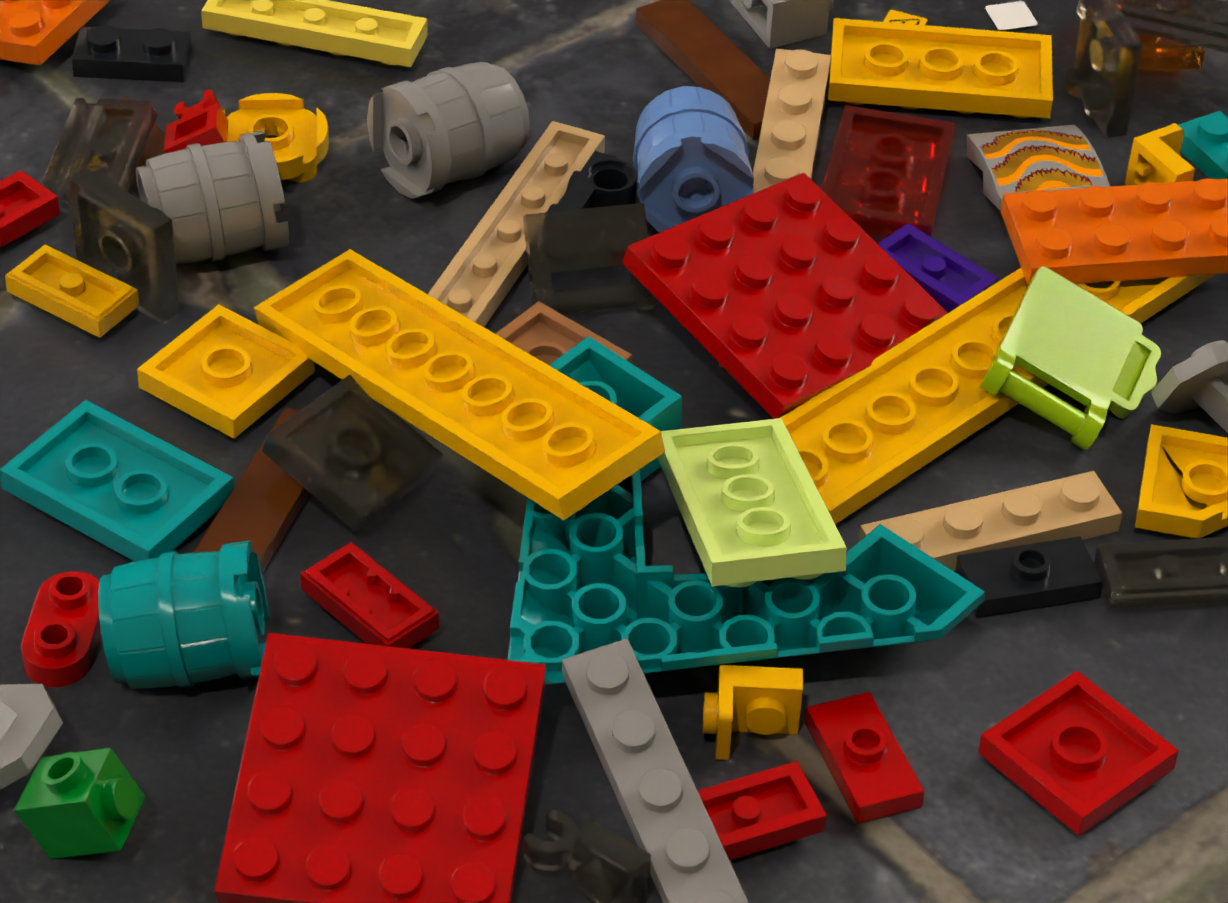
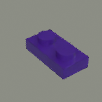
M909 223L878 243L948 313L999 281L998 277Z

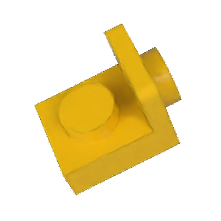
M1174 123L1135 137L1124 184L1141 185L1148 182L1172 183L1193 181L1195 168L1180 156L1184 130Z
M720 665L717 693L704 692L702 734H715V760H729L732 732H748L761 735H798L803 693V669Z

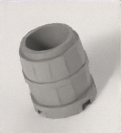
M487 62L464 64L453 68L446 67L428 73L426 77L413 82L405 80L381 88L384 91L374 94L369 101L367 125L372 150L375 152L383 149L390 166L381 169L382 173L398 193L411 199L441 190L445 184L482 176L486 171L514 159L528 141L530 130L529 112L520 87L504 68Z
M264 131L242 134L236 142H222L201 146L199 143L187 145L186 149L147 159L146 166L136 168L143 219L150 247L156 261L167 260L169 265L205 260L216 262L223 260L225 256L246 252L261 247L265 252L288 246V221L277 223L275 213L281 211L280 204L285 203L282 184L270 141H265Z

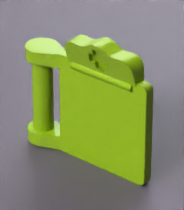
M1042 266L1033 275L979 388L992 396L1001 392L1073 435L1070 442L1083 450H1087L1101 431L1108 409L1117 417L1125 419L1138 408L1141 400L1156 386V365L1161 357V351L1157 344L1141 335L1143 327L1138 321L1051 269ZM1014 363L1087 406L1084 413L1012 370Z

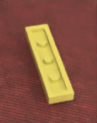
M207 0L201 10L202 28L225 32L231 36H246L273 41L284 46H299L326 51L337 56L347 55L369 59L390 66L401 65L411 67L427 38V18L330 0Z

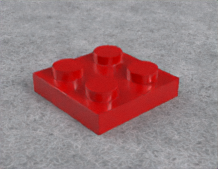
M1077 670L982 733L978 750L982 757L1078 836L1175 769L1179 752L1177 748Z

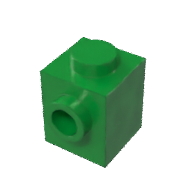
M111 748L76 753L68 752L62 755L40 758L14 811L48 857L55 859L120 851L146 796Z

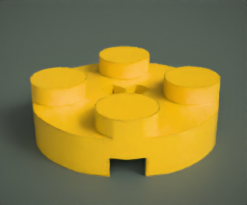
M263 93L239 100V110L227 116L229 121L227 142L238 141L239 136L242 134L258 131L265 132V141H270L280 180L288 179L292 182L301 183L307 182L317 175V165L325 158L329 146L328 122L324 113L317 107L315 115L313 112L304 109L303 99L281 93ZM270 135L277 136L275 138H266V136Z

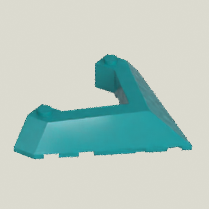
M590 336L549 365L660 431L682 429V396ZM656 458L565 520L557 517L527 497L519 557V576L515 586L507 660L546 664L545 685L565 683L562 676V659L626 638L643 673L849 649L888 648L942 639L984 601L985 591L881 524L847 551L846 571L824 573L814 579L801 580L789 577L756 581L747 587L737 588L726 585L712 587L707 573L673 574V565L645 566L641 481L661 466L658 458Z

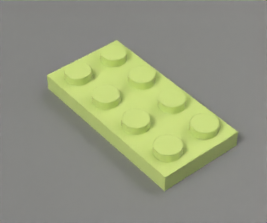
M781 418L661 431L665 452L657 458L712 587L721 585L737 588L747 587L756 581L789 577L808 580L817 578L824 573L846 571L847 547Z

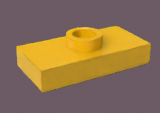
M46 244L5 275L8 293L99 338L140 306L138 289Z

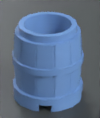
M681 86L667 90L648 103L640 114L636 126L633 164L638 176L636 189L644 218L659 233L754 193V177L748 160V144L734 110L722 96L701 87Z

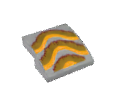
M1076 125L967 134V157L983 171V194L999 210H1001L1003 194L1020 193L1032 190L1081 189L1090 186L1110 187L1104 168L1094 148Z

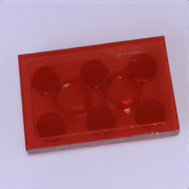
M845 105L821 190L868 235L887 238L909 223L932 237L954 143L956 123Z

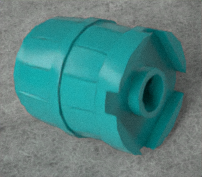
M250 540L223 544L220 551L178 554L176 551L164 552L158 558L116 566L113 568L112 574L101 577L98 590L100 628L109 671L116 683H127L131 689L178 686L183 689L195 687L198 682L220 679L235 674L242 680L259 678L266 642L259 643L258 636L264 635L265 621H270L259 558L256 551L251 552L252 542Z

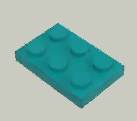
M84 400L0 469V481L3 490L135 562L158 558L161 553L173 551L222 508L234 489V478L87 400Z

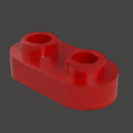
M79 571L63 572L50 577L40 586L21 643L24 670L33 682L43 684L46 687H64L76 683L89 672L101 635L98 604L100 581L93 575Z

